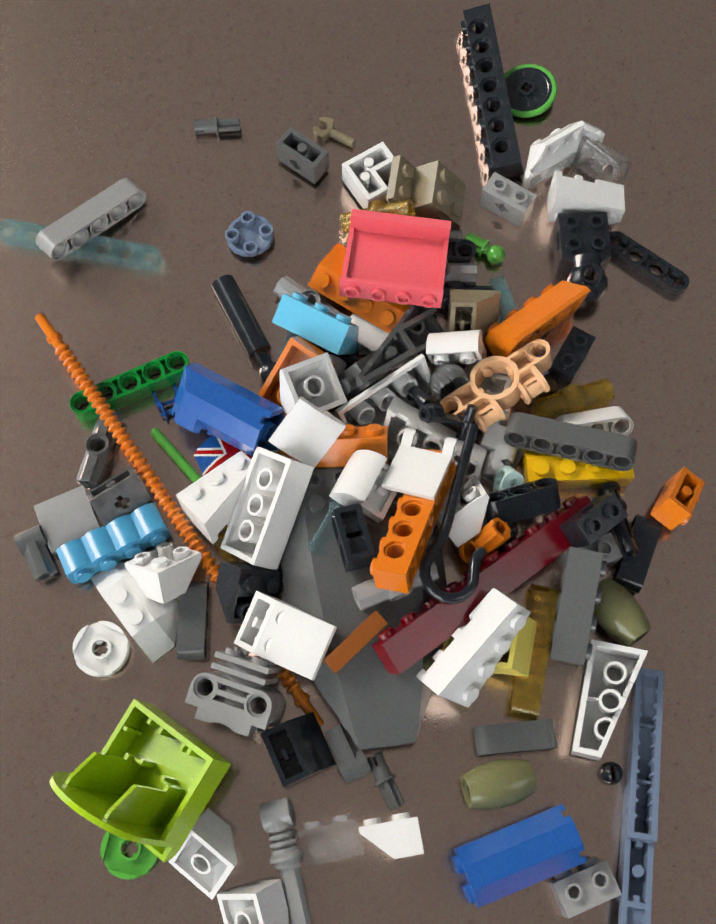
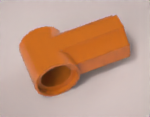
M500 518L492 519L481 529L479 534L459 546L461 559L469 564L473 553L479 547L486 549L487 554L485 557L493 553L511 537V529L507 522L502 521Z

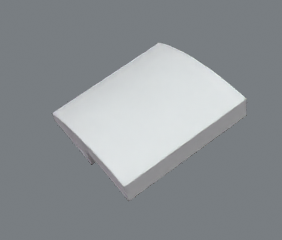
M301 396L268 441L293 458L315 468L345 429L346 424L325 409L321 411Z

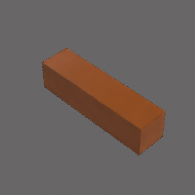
M376 610L373 611L323 659V662L336 674L388 623Z

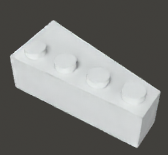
M493 588L469 615L471 621L461 628L458 627L451 635L454 638L452 643L444 652L439 649L432 657L435 662L427 671L422 668L416 677L437 695L469 708L471 703L479 696V691L486 680L494 673L495 667L503 654L509 650L511 642L518 631L525 626L531 612L504 593Z

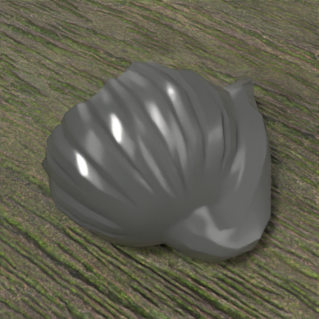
M457 364L436 366L434 373L429 379L431 395L436 397L437 402L440 403L444 397L470 380L464 369Z

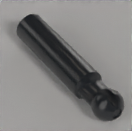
M223 275L212 283L211 288L250 360H257L260 366V380L265 383L276 364L268 354L272 349L234 277L232 275Z

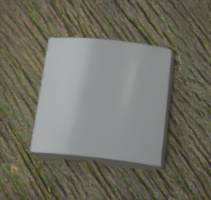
M83 485L34 506L42 532L53 556L57 555L56 550L63 544L82 538L86 533L100 527L97 515L85 494L87 491Z

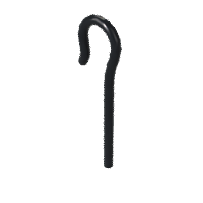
M475 424L468 425L439 532L420 563L419 577L423 588L431 597L441 603L457 604L465 602L474 594L479 584L480 564L487 554L484 547H479L475 550L469 562L468 581L459 592H445L438 588L432 580L431 566L446 543L454 521L479 428Z

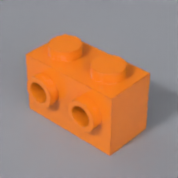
M684 466L665 483L650 515L671 531L679 524L685 525L693 515V509L700 499L699 496L705 482Z

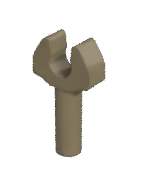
M319 118V125L326 128L325 130L313 127V134L320 142L332 138L351 148L356 143V139L334 128V120L332 118Z

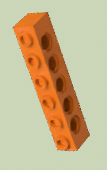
M425 449V450H429V451H434V452L442 453V451H439V450ZM455 457L449 465L434 501L408 494L399 497L396 514L391 516L389 520L388 533L380 541L379 554L371 562L370 574L374 577L376 588L409 594L456 472Z

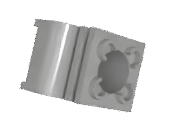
M226 647V650L216 651L214 657L226 661L212 662L210 667L219 671L204 672L196 675L190 684L185 703L198 707L195 719L207 723H220L226 725L235 733L247 737L252 736L254 732L260 733L262 730H266L268 724L279 725L285 704L284 696L279 690L267 685L278 682V677L269 674L280 673L282 667L262 657L249 656L250 652L246 649ZM263 698L267 703L266 709L263 706Z

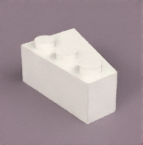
M555 170L547 195L548 222H555L558 213L607 212L608 225L620 223L625 212L624 185L598 179L595 180V183L583 180V176L565 177L562 176V171Z

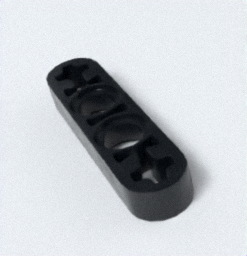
M620 231L609 233L611 257L670 295L679 296L685 292L689 285V278L683 271ZM615 240L619 242L616 246L611 245ZM625 247H628L625 254L622 253ZM637 252L641 255L642 260L633 261L629 254ZM650 266H659L662 269V274H653L650 271ZM666 274H670L669 277L666 280H664ZM676 280L681 282L677 287L673 285Z

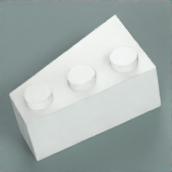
M243 451L238 452L176 494L186 517L212 544L218 540L217 535L224 526L229 525L252 460Z

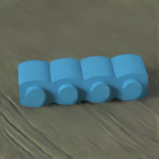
M155 502L137 508L131 514L114 519L106 526L86 533L82 538L63 544L56 552L71 583H84L90 580L97 572L111 570L121 560L135 558L136 554L141 553L147 547H155L158 544L164 543L171 535Z

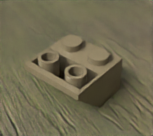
M450 289L447 332L482 330L483 342L488 334L486 330L498 321L501 291Z

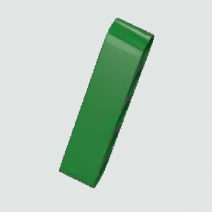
M174 351L95 385L98 386L97 391L102 392L101 397L109 393L113 394L105 403L110 404L109 410L113 409L116 411L151 396L153 391L158 393L172 387V384H179L184 368L190 365V362L185 353ZM177 364H184L181 369H173ZM153 374H161L157 379H150ZM130 384H137V386L134 389H126L127 386ZM84 391L76 392L70 398L69 405L78 420L89 422L97 419V408H92V402L87 401L88 396L85 397L83 395ZM89 404L85 410H79L81 405Z

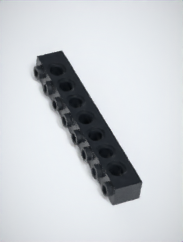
M490 3L463 10L465 20L460 22L463 35H468V39L464 40L466 53H471L472 56L471 59H468L470 73L475 72L476 77L471 79L474 93L479 92V97L475 98L477 111L483 113V117L479 118L481 132L486 131L487 137L483 138L485 152H490L491 158H487L489 173L496 172L505 178L523 175V165Z

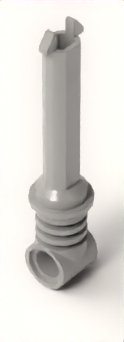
M289 797L261 803L259 810L262 826L266 833H271L268 836V841L272 840V843L269 845L270 848H274L271 851L269 862L274 864V868L280 872L291 924H312L300 871V865L303 862L302 856L305 853L304 850L299 848V844H295L298 841L297 837H293V834H296V830L291 828L295 826L292 802Z

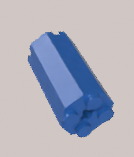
M557 805L454 848L455 855L450 856V860L456 874H462L465 881L461 888L466 901L480 908L586 863V856H580L579 853L585 849L574 821L570 815L564 818L561 813L566 810L564 805Z

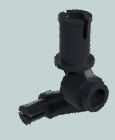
M412 386L408 390L410 394H407L406 397L419 407L418 414L421 421L426 423L442 422L460 426L455 437L460 441H464L468 425L475 424L474 417L478 410L476 405L467 404L464 416L444 413V408L440 403H437V398L432 395L429 396L419 386Z

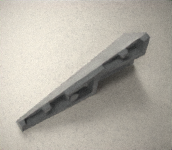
M410 305L356 377L357 386L361 387L426 352L428 334L445 332L433 316L437 309Z

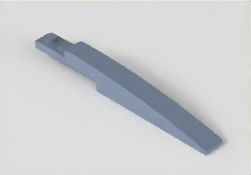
M640 668L633 686L619 852L618 887L622 895L617 897V902H619L618 924H651L654 843L657 842L664 671Z

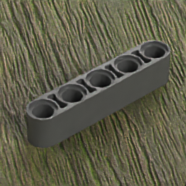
M515 412L510 415L504 434V441L512 447L618 471H629L634 467L638 447L637 441L627 435L522 412Z

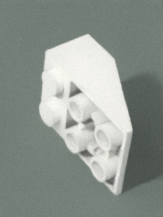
M256 591L234 644L314 681L337 627L278 598Z

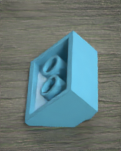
M294 291L293 294H283L272 323L337 355L356 354L359 326L351 323V317L342 313L335 315L329 312L330 307L316 302L314 305L307 301L308 297L299 292Z

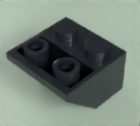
M221 561L215 588L227 623H243L256 591L278 598L282 570L259 567L248 562Z
M314 712L285 721L260 733L281 784L285 789L336 765Z

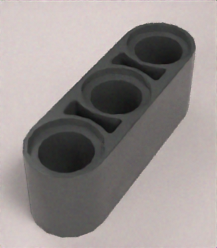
M191 581L186 593L179 596L177 660H206L210 595L209 581Z
M554 719L473 727L477 756L558 748Z

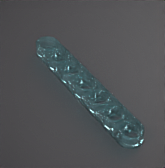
M5 219L0 222V239L6 244L42 250L37 246L36 239L29 241L26 239V236L32 231L39 233L47 226ZM6 228H15V232L12 235H3V231ZM98 235L88 241L82 249H76L68 254V256L147 271L156 270L162 264L159 250L152 245ZM100 245L109 246V250L104 254L96 252ZM125 249L133 251L132 256L129 258L120 257V253ZM151 253L157 256L154 262L147 263L144 261V257L147 254Z

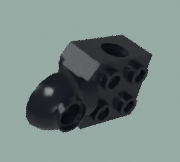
M607 212L558 213L553 226L557 271L568 276L567 282L583 285L591 290L584 300L598 299L608 289V278L605 269L612 256ZM585 277H590L593 281H589Z

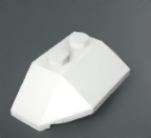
M584 121L569 124L562 129L557 128L548 137L534 141L530 146L522 187L528 190L554 175L555 170L561 171L599 149L605 133Z
M118 563L113 569L100 571L91 578L101 596L153 664L176 647L179 604L175 599L163 604L147 598L126 569L125 563Z

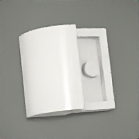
M482 330L429 333L426 343V355L431 364L438 366L458 362L462 364H477L486 358V349L482 342Z
M370 450L355 451L349 458L329 497L343 506L360 503L365 515L377 523L381 522L397 494L396 491L383 489L381 486L390 468L385 463L388 458Z

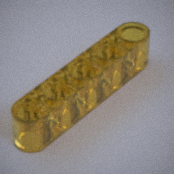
M536 584L530 585L526 609L531 612L528 617L537 622L529 675L528 677L514 676L508 715L530 720H537L558 600V589Z

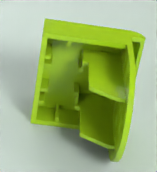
M133 699L101 753L94 751L73 772H55L49 782L56 795L82 817L118 837L143 844L160 860L167 862L182 847L231 763L153 704Z

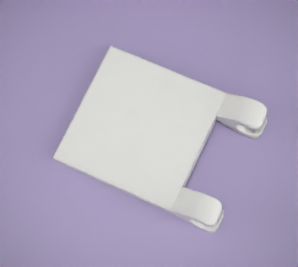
M406 428L400 447L381 486L383 489L434 501L449 465L458 452V447L456 446L457 439L447 437L442 453L416 448V430Z

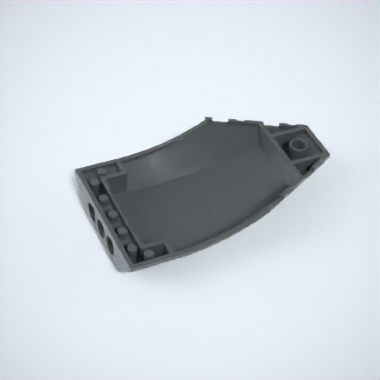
M344 467L313 470L281 558L285 602L337 627L324 658L373 611L376 610L388 623L378 633L380 634L389 627L394 629L400 625L401 622L399 620L404 615L412 611L416 613L423 608L421 604L431 597L421 586L412 590L409 595L396 601L390 602L387 600L363 611L359 609L351 589L353 586L371 580L374 577L370 574V567L345 572L331 524L333 509L344 507L329 497ZM397 492L381 522L377 523L364 514L376 554L375 558L379 554V545L382 537H386L388 533L389 520L391 516L396 514L398 499L400 496L403 497L404 493ZM437 522L426 551L432 545L439 532ZM441 550L434 560L439 575L438 580H435L434 583L442 590L447 585ZM378 634L336 674L322 661L313 682L326 703L331 706L340 719L344 729L349 732L359 750L416 743L432 692L416 675L422 668L427 671L435 662L432 657L439 649H443V643L401 674H389L373 649L372 644L379 640Z

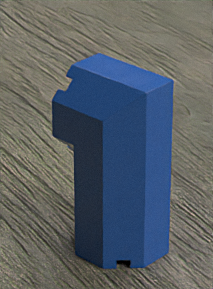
M197 362L185 366L171 412L173 416L175 415L174 421L176 424L194 433H200L201 429L208 430L207 435H214L252 457L257 446L271 450V447L268 446L270 443L268 440L286 417L282 414L284 409L281 406Z

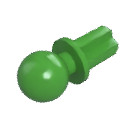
M468 233L464 239L471 240L476 245L478 257L481 258L485 254L487 260L495 265L504 261L506 253L502 246H490L489 239L485 241L473 233Z

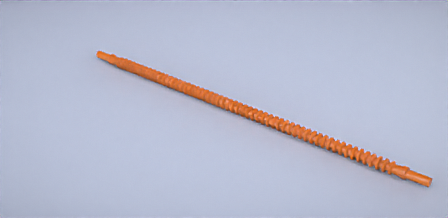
M44 313L38 314L35 320L46 334L47 342L56 349L55 354L60 355L59 360L64 361L63 366L68 367L67 372L72 373L71 378L76 379L75 383L80 385L79 389L84 391L83 395L85 397L88 396L87 401L92 402V408H97L96 414H101L100 420H105L104 426H109L108 432H113L112 438H117L116 444L122 445L120 449L126 451L125 456L130 457L129 462L134 463L133 468L138 469L137 474L142 475L141 480L147 482L146 487H151L150 493H155L154 499H159L158 505L164 506L163 512H168L167 518H172L171 524H176L175 530L181 531L180 537H185L184 543H189V549L201 552L202 558L200 562L203 564L201 568H206V575H211L210 581H215L216 583L220 564H215L216 558L210 557L211 552L206 551L207 545H202L203 539L197 538L199 534L193 532L194 526H189L190 520L184 519L186 515L180 513L181 508L176 507L177 502L172 501L173 496L167 494L169 490L163 488L164 483L159 482V476L155 477L156 471L151 470L152 465L146 464L147 458H142L143 452H138L139 446H134L135 440H130L131 434H126L127 429L121 427L122 422L117 421L118 416L113 415L114 410H109L110 404L105 403L106 398L101 397L102 392L97 391L98 386L93 385L94 381L92 379L89 380L90 375L88 373L85 374L86 369L81 368L82 363L76 362L78 357L73 356L74 352L69 350L70 346L68 344H64L61 333L56 332ZM282 667L277 677L282 679V686H287L286 692L292 694L295 705L297 707L300 706L305 714L314 712L319 725L324 723L309 701V698H311L309 694L304 692L299 686L301 682L295 681L296 675H291L290 670Z

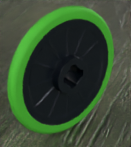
M523 64L510 69L504 74L512 116L530 118L540 115L549 109L555 101L558 89L557 82L553 74L546 68L535 64Z

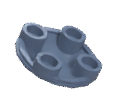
M245 211L230 224L225 232V237L229 248L234 253L243 257H254L269 249L273 242L274 230L272 224L265 217L254 214L252 211Z

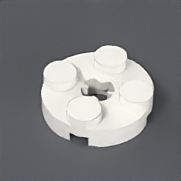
M98 621V623H93L90 626L87 625L78 632L73 642L75 662L88 675L110 677L126 663L129 656L130 641L124 631L114 623ZM103 642H106L108 644L106 646L108 649L107 653L96 656L95 653L98 652L94 650L96 644L102 645Z

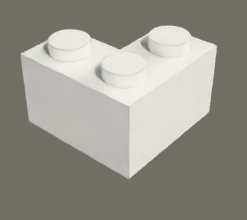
M384 142L342 163V180L363 210L376 211L388 204L386 200L388 187L384 181L390 178L394 156Z

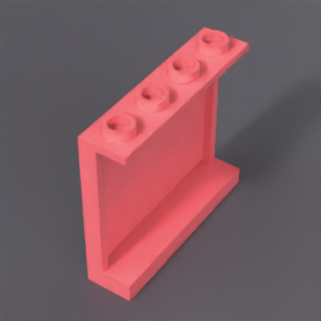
M352 209L342 277L340 276L339 296L394 302L402 305H417L426 308H441L451 221Z

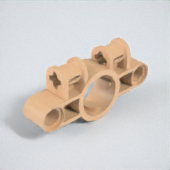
M536 339L508 357L491 356L481 360L472 369L470 381L440 401L444 408V413L457 410L453 414L464 416L467 404H474L478 407L474 417L475 424L485 433L487 428L497 421H504L506 416L503 411L513 407L520 398L529 405L531 399L542 392H549L550 387L542 375L553 364L549 343L542 339ZM494 373L507 374L513 382L509 389L506 388L498 395L485 394L484 390L479 388L481 382Z

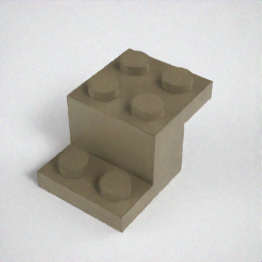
M402 155L393 157L386 200L406 216L430 219L439 217L441 220L451 221V228L460 227L466 184L439 160L414 167Z

